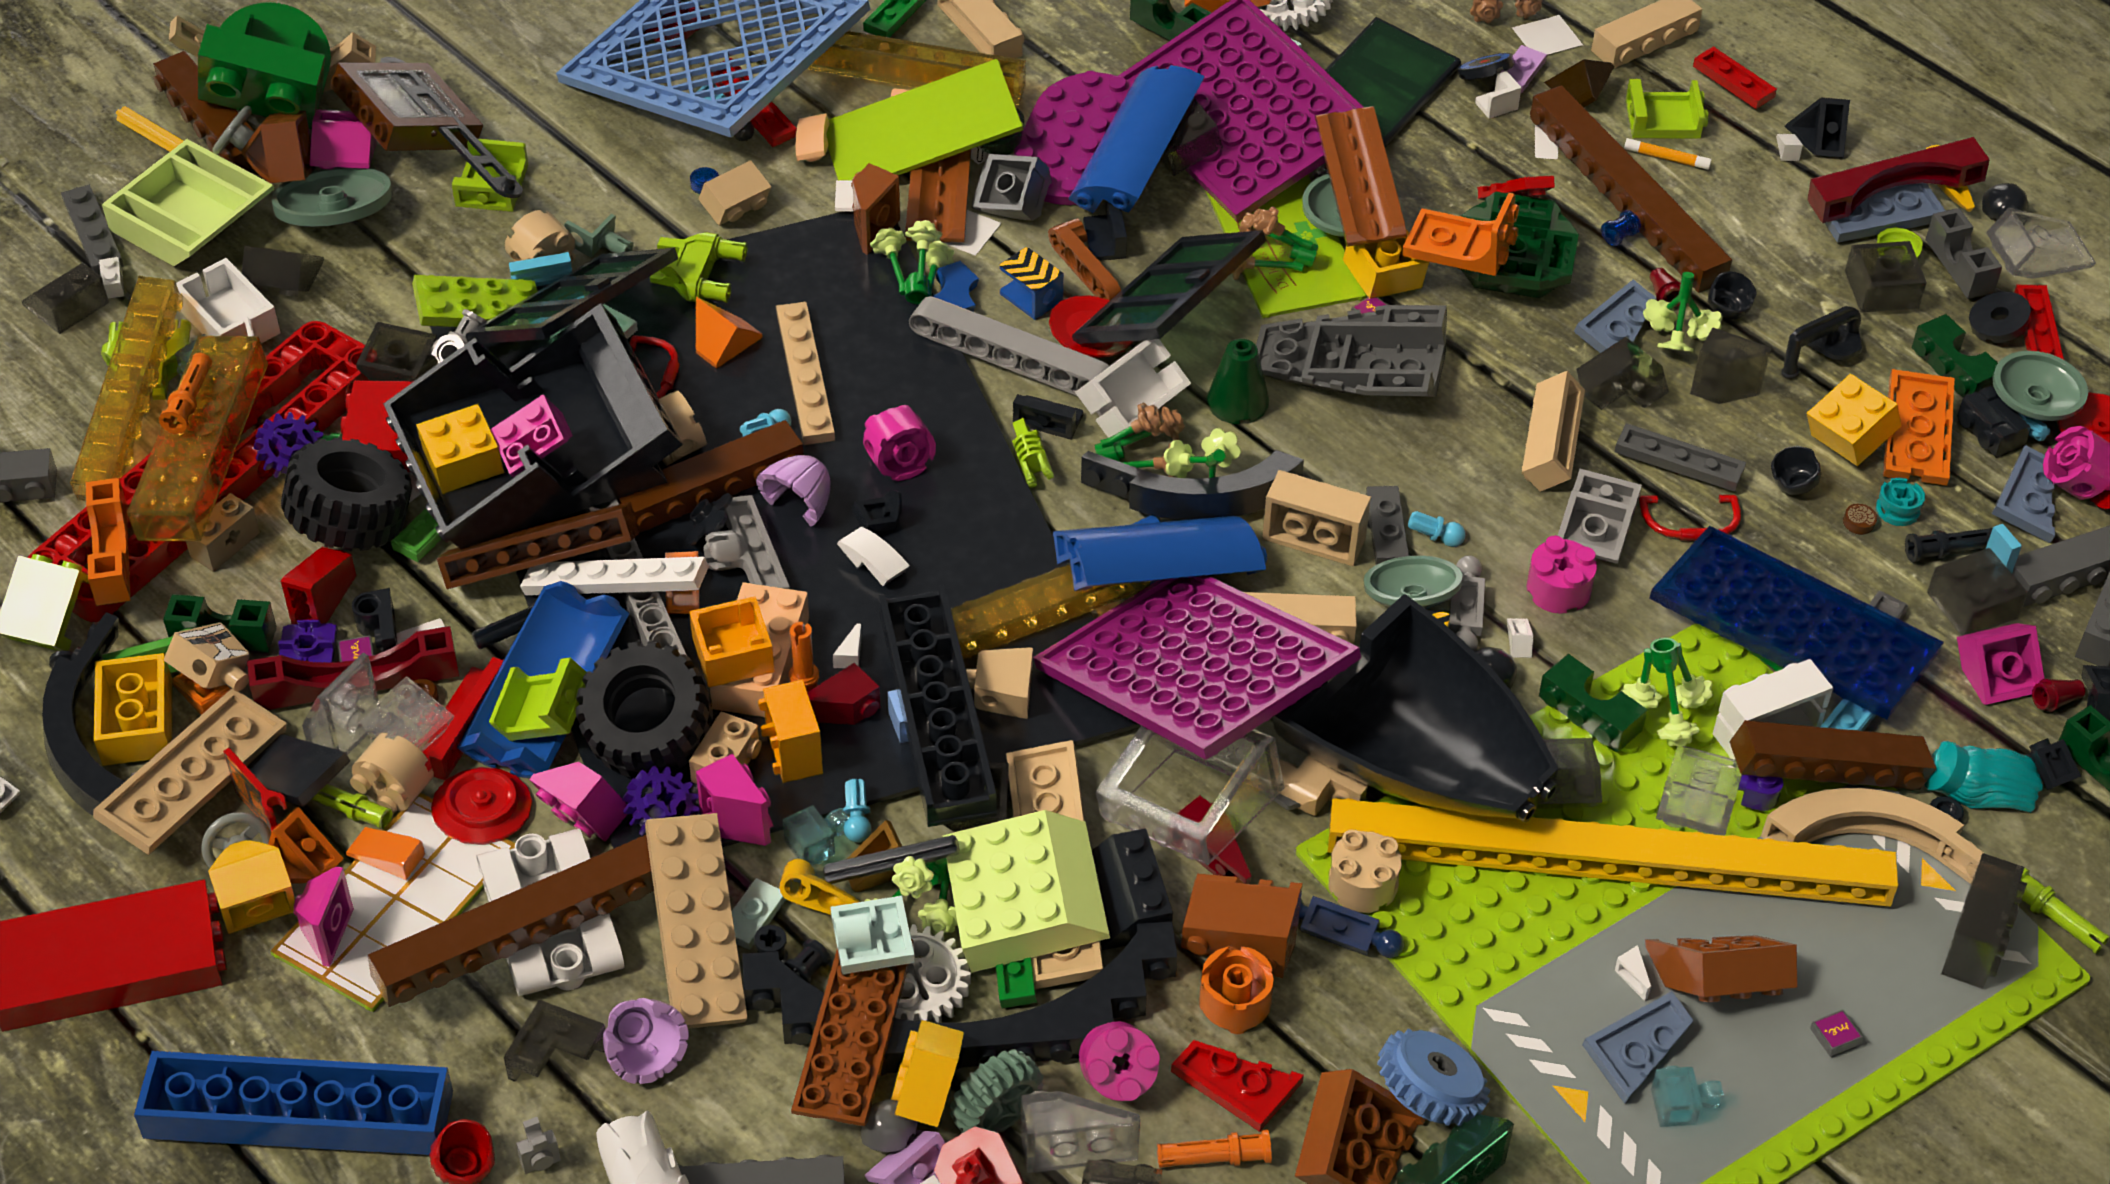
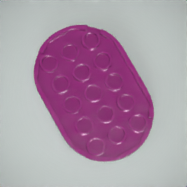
M1087 71L1063 78L1049 86L1041 94L1016 143L1013 155L1039 157L1049 167L1052 183L1049 184L1045 202L1059 205H1077L1068 198L1131 88V82L1121 76Z

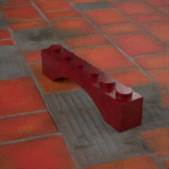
M1971 137L1812 178L1810 180L1807 201L1820 221L1826 223L1849 217L1856 207L1867 198L1895 186L1929 183L1960 188L1984 182L1990 159L1976 139Z
M451 626L417 631L408 639L389 650L352 661L310 662L283 655L247 661L249 685L253 700L266 710L402 687L418 679L437 681L459 677Z

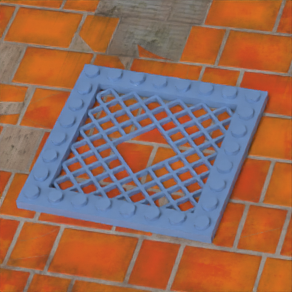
M640 0L563 66L556 75L560 83L732 138L870 11L871 8L869 0H734V2L719 5V1L722 0H691L679 3L681 0ZM766 1L775 2V4L762 7L759 5V3ZM713 2L715 3L714 7L700 10L699 6ZM755 4L756 8L740 11V7ZM695 7L696 10L684 14L680 13V10ZM789 7L797 8V10L781 13V9ZM736 9V13L721 16L723 11ZM777 10V15L762 18L761 14ZM676 11L675 16L661 19V17L666 13ZM812 13L819 15L818 17L803 20L804 15ZM717 14L715 18L702 20L701 18L702 16ZM755 15L758 17L756 20L742 21V18ZM799 17L797 22L783 23V20ZM697 18L698 22L682 25V21ZM738 20L743 46L688 58L684 32ZM779 21V26L764 29L765 24ZM678 22L677 27L663 30V25ZM757 26L760 27V30L749 33L744 32V29ZM655 27L659 29V31L644 34L647 29ZM801 28L802 32L786 35L785 31ZM680 34L679 38L665 41V36ZM782 34V37L766 40L768 35ZM762 37L761 42L747 45L746 40ZM660 38L661 42L645 45V41ZM794 41V42L788 47V42ZM641 43L640 47L626 50L631 44ZM680 44L682 46L681 49L668 52L666 50L667 47ZM784 44V48L768 50V47ZM764 48V53L749 56V51ZM662 49V53L647 56V52ZM642 53V58L629 61L627 59L628 56ZM741 53L745 55V57L729 61V56ZM683 55L684 60L668 62L669 58ZM623 58L621 63L608 65L612 60ZM725 58V62L712 65L709 63L711 60ZM766 59L767 64L751 67L752 62ZM664 60L662 65L649 67L648 63ZM705 62L704 67L690 70L689 65ZM644 64V69L629 72V68ZM747 65L746 69L731 71V67ZM685 67L686 71L670 74L672 69ZM727 69L725 74L711 75V72ZM663 71L666 73L665 76L650 78L651 74ZM707 73V78L692 81V76ZM759 73L755 78H753V74ZM646 76V80L638 77ZM749 76V80L733 82L735 78ZM687 78L686 83L672 86V81ZM729 80V85L716 88L713 86V83ZM709 85V89L694 93L693 88ZM731 91V96L720 99L715 97V95ZM711 96V100L705 99V97Z

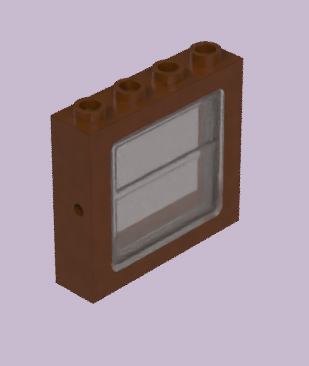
M428 63L337 64L335 74L331 80L332 90L386 151L456 150L438 131L439 126L459 125L452 115H445L428 96H418L435 114L426 115L390 74L408 73V75L398 76L409 87L418 85L412 80L409 73H416L467 129L479 139L483 128L481 121ZM451 132L468 150V140L460 132Z

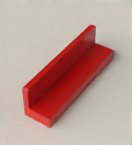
M492 657L484 670L476 667L470 668L419 749L428 759L425 766L428 772L433 769V777L447 780L463 755V752L457 749V746L504 660Z

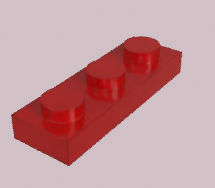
M1714 46L1694 58V68L1755 109L1775 98L1777 88Z

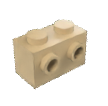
M750 160L705 182L698 200L720 226L728 221H737L744 213L752 209L756 211L762 208L767 203V197L772 186Z
M721 711L689 760L691 782L697 784V770L732 753L741 765L744 763L748 765L751 759H756L762 745L761 740H759L758 725Z

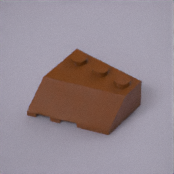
M1198 873L1183 924L1181 948L1188 949L1197 955L1210 956L1215 951L1225 947H1229V950H1241V946L1249 947L1260 952L1268 959L1273 970V976L1283 978L1296 945L1303 883L1291 882L1289 888L1274 886L1273 880L1260 879L1258 885L1245 884L1238 877Z
M1758 935L1712 937V944H1709V940L1677 938V945L1662 942L1659 939H1645V947L1664 986L1697 995L1699 1001L1702 1002L1721 1001V995H1730V998L1748 999L1752 998V992L1760 991L1762 995L1776 996L1782 995L1783 989L1798 988L1797 944Z
M1354 1069L1321 1072L1295 1177L1307 1184H1390L1398 1170L1396 1163L1403 1151L1410 1149L1414 1141L1412 1135L1416 1127L1424 1124L1426 1119L1407 1109L1396 1099L1392 1092Z

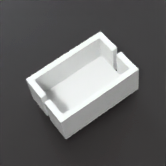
M227 258L203 269L209 293L208 297L205 296L201 277L198 273L173 284L182 314L227 361L250 350L251 343L254 342L257 346L280 334L274 306Z
M1159 339L1144 340L1075 392L1091 415L1095 412L1098 414L1099 417L1096 419V422L1108 438L1131 426V422L1138 419L1137 405L1144 402L1148 406L1155 405L1159 409L1191 384L1175 361L1158 373L1155 372L1153 368L1171 356Z
M1811 659L1798 664L1791 663L1784 669L1769 675L1762 674L1748 683L1733 685L1723 692L1719 714L1717 715L1712 734L1732 761L1736 763L1729 741L1744 720L1820 727L1826 713L1824 708L1828 706L1833 687Z

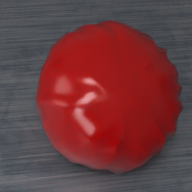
M461 1119L450 1122L442 1129L434 1143L430 1146L431 1168L434 1169L435 1175L443 1183H480L489 1175L495 1164L491 1134L485 1126L476 1121Z

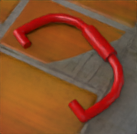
M632 336L629 343L633 351H635L637 343L650 344L664 348L671 356L661 381V388L656 393L660 399L666 395L668 390L673 388L680 368L678 353L673 345L663 339Z
M1646 495L1639 498L1641 514L1646 524L1655 532L1666 537L1679 538L1680 541H1712L1713 538L1723 537L1735 531L1741 522V509L1736 495H1719V503H1731L1733 520L1728 526L1713 530V528H1680L1679 530L1665 528L1652 519L1648 508V503H1658V496Z

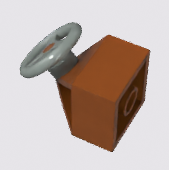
M245 106L226 128L212 149L214 154H220L231 142L234 147L242 151L243 156L252 168L269 183L306 180L315 169V166H310L311 139L306 110L299 111V113L293 115L282 113L270 114L254 132L244 125L252 113V108Z

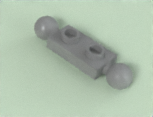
M1464 556L1456 564L1462 572L1463 583L1461 589L1450 599L1449 629L1475 651L1478 646L1476 636H1481L1483 628L1485 578L1479 577L1482 572L1480 561L1474 556Z

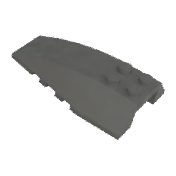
M1383 305L1375 307L1374 312L1362 314L1360 309L1347 311L1348 316L1330 318L1329 314L1317 316L1316 321L1303 323L1301 318L1261 325L1256 346L1264 376L1307 387L1350 394L1437 396L1446 355L1447 307L1445 305Z

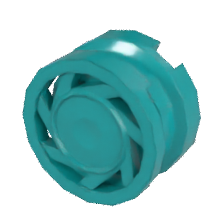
M1900 477L1891 478L1889 483L1884 482L1879 492V499L1876 502V511L1879 517L1895 526H1908L1915 523L1920 517V511L1925 501V492L1917 483L1912 485L1907 482L1908 479Z

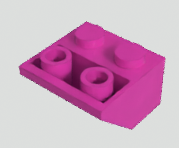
M316 110L312 121L310 166H318L321 169H333L335 167L369 169L377 140L352 111Z
M544 394L490 429L508 472L512 477L525 470L517 453L528 444L543 458L566 443L573 436L563 413Z
M732 753L696 771L701 815L717 813L721 838L763 846L771 843L770 828L773 827V823L768 814V807L771 806V802L763 787L757 788L753 782L752 773L745 763L741 765Z
M580 762L533 774L529 779L538 789L536 796L548 806L553 807L551 812L565 823H568L570 820L576 822L574 827L580 829L582 834L588 838H591L594 834L606 842L627 816L623 812L627 806L626 802L622 800L602 776Z

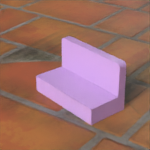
M917 1130L916 1137H912V1134L909 1137L905 1149L890 1152L864 1176L868 1182L878 1184H920L933 1175L937 1178L934 1169L945 1141L939 1132Z

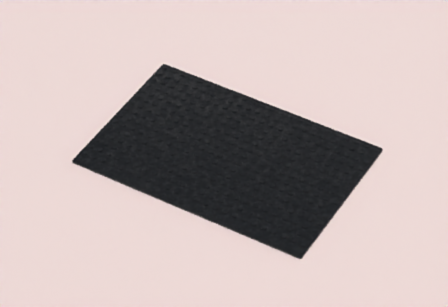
M854 210L842 211L727 239L735 242H746L748 245L747 256L744 262L719 258L714 262L707 279L713 282L731 284V296L728 303L708 299L703 300L742 318L761 332L762 338L717 369L696 354V302L684 299L674 287L651 283L649 276L605 303L610 308L637 322V331L627 339L628 342H630L631 337L634 335L655 337L673 345L678 353L680 368L673 388L668 390L666 395L679 391L684 396L695 414L693 415L695 422H699L703 430L707 445L669 466L743 437L740 432L741 425L746 421L756 419L761 413L769 414L775 409H783L789 413L791 417L790 427L803 443L776 306L800 302L807 303L835 432V441L804 445L803 443L804 455L820 460L829 472L831 485L827 505L814 526H809L803 517L809 508L804 502V497L801 498L796 494L792 487L788 488L773 505H770L764 499L757 485L732 496L752 495L790 586L789 589L808 593V624L812 628L813 664L819 670L817 685L843 670V668L833 667V654L855 625L861 624L862 640L859 667L880 686L881 708L871 717L864 718L855 725L817 722L821 738L823 774L785 783L782 782L780 774L775 775L773 772V763H776L768 736L762 737L760 727L766 725L765 717L722 711L758 725L759 740L762 742L761 750L757 758L751 759L747 766L752 773L753 782L757 788L763 787L769 796L771 806L768 807V814L773 823V827L770 828V834L843 813V808L846 807L845 783L850 779H863L865 781L867 806L920 791L909 742H899L888 713V692L897 689L880 619L879 595L885 594L886 599L937 592L938 586L945 585L965 669H977L978 653L982 650L1033 648V657L1094 620L1081 592L1074 591L1072 573L1067 563L1057 564L1054 537L962 352L920 336L911 329L909 319L919 304L910 303L906 300L905 295L899 294L897 277L891 259L887 258V255L883 253L876 254L873 249L868 255L862 252L854 224ZM898 223L893 227L896 231H902ZM906 241L901 246L897 256L905 281L911 273L918 272V263ZM641 263L625 264L591 273L627 272ZM550 284L536 286L537 292ZM585 285L570 286L546 301L581 299L594 291L586 292ZM562 310L542 312L544 321ZM429 326L434 341L448 335L450 331L455 332L457 327ZM550 337L541 340L483 343V345L510 369L550 340ZM637 343L634 353L657 393L661 388V381L671 356L667 350L660 346ZM908 405L918 414L933 435L936 442V452L933 460L931 461L929 458L925 463L927 468L922 473L911 479L896 481L892 480L890 476L886 475L885 477L881 474L866 452L863 445L864 432L866 430L865 422L872 415H878L890 408ZM662 460L658 463L661 470L669 467ZM895 490L901 492L902 514L896 528L873 533L895 549L910 566L905 573L882 586L865 565L857 568L837 543L860 528L852 511L855 501L884 497L887 492ZM581 510L532 527L585 514V511ZM690 512L677 519L653 527L650 530L643 531L634 539L643 559L665 558V553L698 551L699 557H705L704 545L707 543L705 541L707 535L705 534L694 546L688 544V534L694 527V521L690 519ZM726 523L720 531L728 530ZM598 549L553 562L606 559L602 550ZM708 567L700 586V609L736 601L742 583H750L746 572L738 567L723 571H714ZM529 568L516 571L520 585ZM658 591L666 608V591ZM596 593V597L608 595L615 598L620 603V606L628 612L620 593ZM524 594L528 608L535 604L539 595ZM630 614L611 650L618 646L620 650L629 648L628 643L638 641L643 646ZM670 614L669 617L685 653L692 660L695 668H698L710 694V687L708 688L692 638L690 614ZM1034 659L1027 719L980 710L975 707L990 770L1007 766L1006 753L1070 740H1073L1076 746L1142 726L1036 669ZM662 688L638 690L629 695L620 705L616 713L615 725L621 730L633 733L652 730L662 724L670 715L674 706L675 696L666 693ZM971 689V693H972V697H973V701H974V689ZM712 709L713 721L711 723H708L710 728L713 725L716 718L718 717V715L720 714L721 710ZM575 718L571 731L583 765L602 776L623 799L624 794L628 790L626 787L633 778H636L638 773L634 772L633 777L630 778L621 775L618 768L612 771L606 767L602 760L598 759L591 750L580 730V723ZM692 754L686 758L688 764L681 769L678 765L670 768L671 776L673 777L679 772L683 774L681 779L683 784L691 782L689 760ZM692 782L693 785L689 789V793L698 794L697 784ZM647 787L642 790L641 798H643L645 796V793L648 791ZM698 798L693 805H696L700 808ZM681 810L677 811V815L675 817H679L681 815ZM627 814L610 835L609 839L613 849L642 837L639 834L641 826L639 824L630 826L629 824L633 818L632 814ZM721 838L722 847L741 842Z

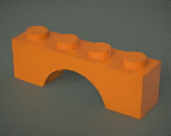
M112 478L86 482V507L92 535V554L87 555L88 581L96 605L131 601L127 502L120 479Z

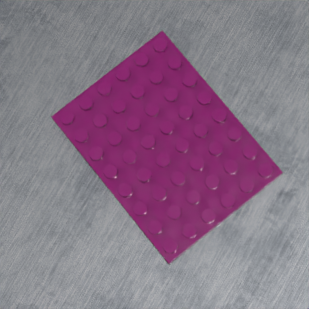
M1230 0L1118 75L1133 84L1136 77L1150 67L1158 66L1159 69H1169L1170 65L1193 70L1205 76L1165 150L1237 223L1246 216L1247 212H1254L1326 162L1315 115L1364 108L1250 0Z
M1210 576L1158 580L1036 655L1033 659L1036 669L1207 760L1217 755L1219 751L1236 740L1243 738L1248 732L1262 723L1269 721L1277 713L1295 704L1297 700L1314 689L1319 688L1335 675L1345 671L1349 666L1361 659L1360 648L1350 642Z

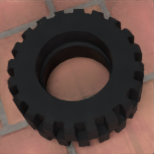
M333 438L330 441L320 439L315 441L314 444H306L291 457L282 493L281 508L289 524H293L294 529L299 534H306L307 538L315 543L319 541L324 543L325 547L334 548L335 546L345 551H352L356 548L364 551L371 549L372 546L378 548L393 540L403 529L412 492L411 478L398 459L394 460L391 453L386 450H379L376 445L368 443V445L360 443V440L351 439L350 441L342 440V438Z
M638 641L628 643L629 648L620 650L619 646L610 650V657L607 659L600 657L594 663L596 669L593 673L591 671L586 672L582 679L586 687L579 688L576 697L579 703L576 707V718L591 750L598 759L602 760L606 767L612 771L618 768L621 775L630 778L633 777L634 772L639 774L640 771L644 770L648 773L652 766H656L659 773H662L666 767L671 768L675 765H678L681 769L688 764L686 758L690 754H694L700 744L699 741L703 740L710 729L708 723L713 721V710L710 705L712 700L698 668H695L688 656L685 654L680 655L678 650L670 645H666L662 649L659 642L648 641L646 646H641ZM645 688H662L674 694L675 702L670 715L656 728L646 732L633 733L621 730L615 725V717L620 705L632 693Z

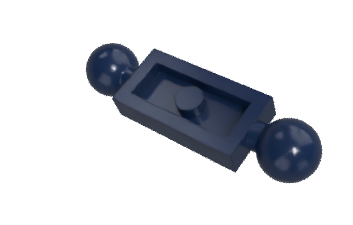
M1315 896L1312 897L1309 907L1305 906L1301 899L1299 919L1303 920L1300 926L1301 932L1366 956L1371 945L1376 946L1378 952L1386 958H1395L1402 953L1405 944L1402 935L1395 930L1377 932L1380 925L1379 919Z

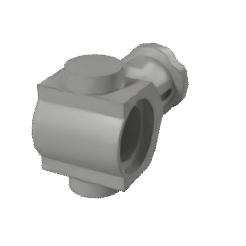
M463 309V318L456 331H450L448 335L436 340L431 348V355L436 357L440 363L468 343L466 334L487 322V320L469 310Z

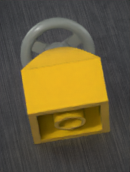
M244 812L230 813L218 818L208 827L202 840V855L205 863L210 868L208 872L228 934L294 912L295 897L280 850L277 847L268 845L271 830L259 817ZM230 824H249L240 835H234L230 838L216 836L221 829ZM260 833L263 843L251 840ZM212 848L224 849V851L216 859Z

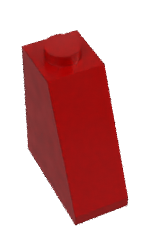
M322 546L283 576L280 582L291 624H298L297 620H320L321 624L329 621L357 576L352 554L346 553L343 550H334Z

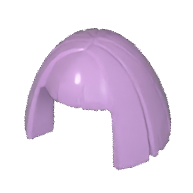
M809 455L792 456L780 460L762 471L756 480L757 486H759L758 489L761 490L760 493L770 505H773L791 487L801 498L804 497V502L809 509L803 517L809 526H814L822 516L830 494L831 481L827 468L820 460Z
M646 998L624 1001L616 1005L609 1014L608 1027L603 1033L604 1051L611 1069L623 1080L633 1084L637 1082L640 1084L656 1081L658 1077H664V1073H670L677 1066V1061L682 1060L688 1046L685 1041L689 1039L688 1027L684 1023L685 1019L681 1013L670 1004Z

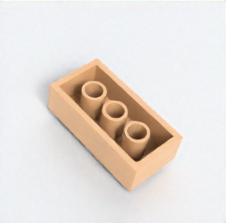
M743 582L737 600L756 596L772 643L775 672L710 687L712 709L765 717V711H760L758 700L763 699V688L789 683L790 681L789 671L793 666L790 627L796 622H804L805 632V625L809 620L808 593Z

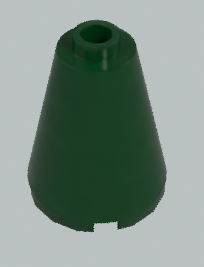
M1236 339L1227 345L1209 388L1207 399L1210 411L1221 421L1240 424V420L1250 419L1251 423L1261 418L1269 406V395L1258 349L1250 340Z

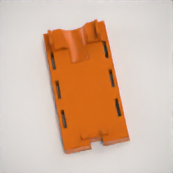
M1892 369L1889 378L1888 398L1898 405L1901 427L1885 441L1883 477H1900L1909 480L1910 475L1921 477V482L1947 486L1950 479L1955 378ZM1945 427H1947V431H1946V434H1945V437H1944V430H1945ZM1943 452H1945V460H1944V461H1943Z

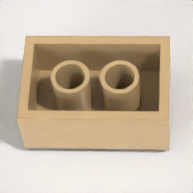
M1278 470L1266 496L1262 539L1354 566L1366 540L1371 496Z

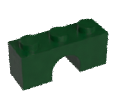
M1130 0V20L1170 41L1211 14L1210 11L1194 3H1191L1180 13H1177L1173 9L1170 0Z
M1944 314L1917 327L1911 348L1938 375L1955 378L1954 390L1963 398L1974 392L1978 393L1989 386L1994 388L1993 374L1998 362L1987 352L1976 356L1960 353L1966 332L1950 316Z
M172 594L163 619L168 637L183 629H193L222 623L247 651L269 653L277 629L270 601L237 599L233 614L222 615L212 611L207 606L205 597Z
M1568 653L1543 674L1539 697L1548 706L1554 707L1568 717L1573 724L1582 727L1596 737L1601 744L1607 745L1618 753L1643 731L1648 709L1622 691L1608 700H1599L1591 697L1589 693L1594 671Z
M2089 705L2067 719L2059 741L2064 739L2073 760L2110 792V721Z

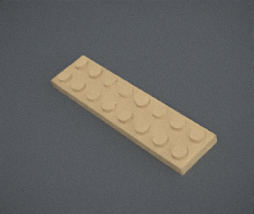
M1073 740L1006 753L1013 817L1047 810L1085 821L1076 748ZM1101 941L1031 958L1036 989L1088 980L1104 969Z

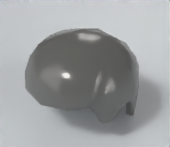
M891 1099L881 1100L872 1104L866 1126H861L862 1142L865 1146L876 1151H901L906 1148L911 1134L912 1137H916L918 1121L894 1115L898 1101Z

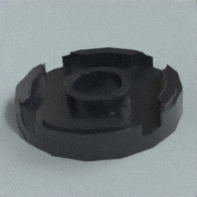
M1996 292L1986 295L1974 304L1970 310L1969 321L1973 334L1983 341L1989 339L1993 340L1994 343H2003L2014 340L2025 333L2028 329L2027 325L2032 321V312L2029 302L2022 295L2013 292ZM2000 315L2007 316L2003 320H1994L1995 317Z

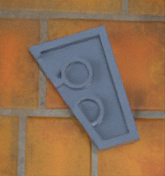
M1633 279L1576 325L1574 332L1620 369L1645 321L1643 311L1646 309V302L1649 299H1656V297Z
M2025 445L2017 458L1992 514L2051 543L2055 537V527L2052 526V517L2055 514V505L2052 504L2054 483L2044 474L2043 461L2045 455Z
M1671 991L1585 1038L1582 1045L1625 1104L1687 1031L1693 1019Z

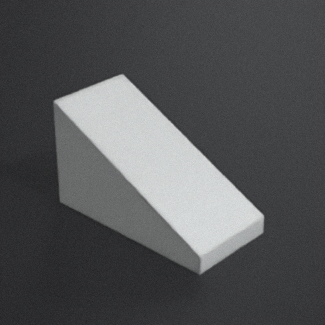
M1777 134L1776 138L1781 161H1799L1803 144L1796 135Z
M836 180L835 211H853L852 180Z
M1507 619L1511 656L1513 658H1532L1533 633L1528 619Z
M861 624L855 625L833 654L834 668L845 669L853 663L859 667L862 640Z
M1637 945L1617 958L1615 971L1645 1001L1648 999L1651 985Z

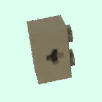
M230 493L184 530L183 533L190 557L214 572L260 534L254 507Z

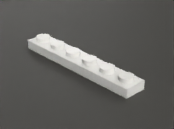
M705 557L549 562L530 567L520 587L525 595H540L544 586L558 581L570 583L577 589L579 594L699 590L709 565Z

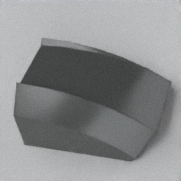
M989 154L981 171L972 200V208L1008 218L1035 220L1042 215L1041 210L1049 184L1052 183L1049 167L1039 157Z

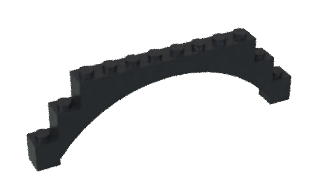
M1168 921L1137 924L1136 935L1116 958L1081 986L1055 1000L1030 1010L1000 1018L963 1023H935L964 1032L955 1070L962 1067H975L985 1064L991 1056L997 1057L1001 1052H1009L1013 1049H1016L1018 1052L1022 1051L1026 1056H1030L1034 1062L1051 1060L1064 1062L1069 1059L1079 1058V1051L1084 1038L1092 1029L1114 1022L1113 1018L1133 1019L1137 1016H1146L1147 993L1145 979L1164 980L1169 977H1176L1177 950L1173 923ZM778 951L742 954L746 1010L767 1011L772 1008H782L784 1044L805 1045L810 1043L824 992L800 978L780 961ZM895 1018L880 1076L887 1073H898L910 1031L918 1032L920 1021Z

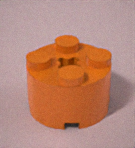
M1242 946L1241 950H1229V947L1221 948L1207 958L1203 965L1199 1005L1205 1016L1212 1023L1221 1028L1228 1029L1233 1034H1243L1247 1029L1257 1026L1267 1017L1271 1009L1274 987L1273 970L1268 959L1260 952Z

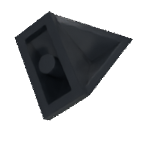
M1821 97L1784 127L1792 134H1795L1813 155L1844 158L1850 100Z

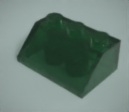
M1477 1114L1467 1123L1464 1121L1461 1126L1456 1125L1450 1132L1449 1137L1441 1144L1438 1142L1433 1143L1425 1151L1423 1158L1416 1164L1409 1163L1404 1166L1396 1176L1397 1184L1482 1183L1505 1164L1514 1124L1509 1119Z

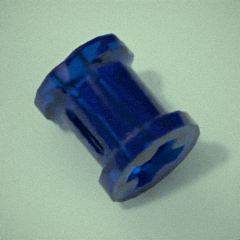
M1625 210L1620 213L1619 218L1616 220H1608L1602 224V236L1608 244L1617 246L1628 235L1634 236L1638 234L1641 223L1636 214L1630 210Z

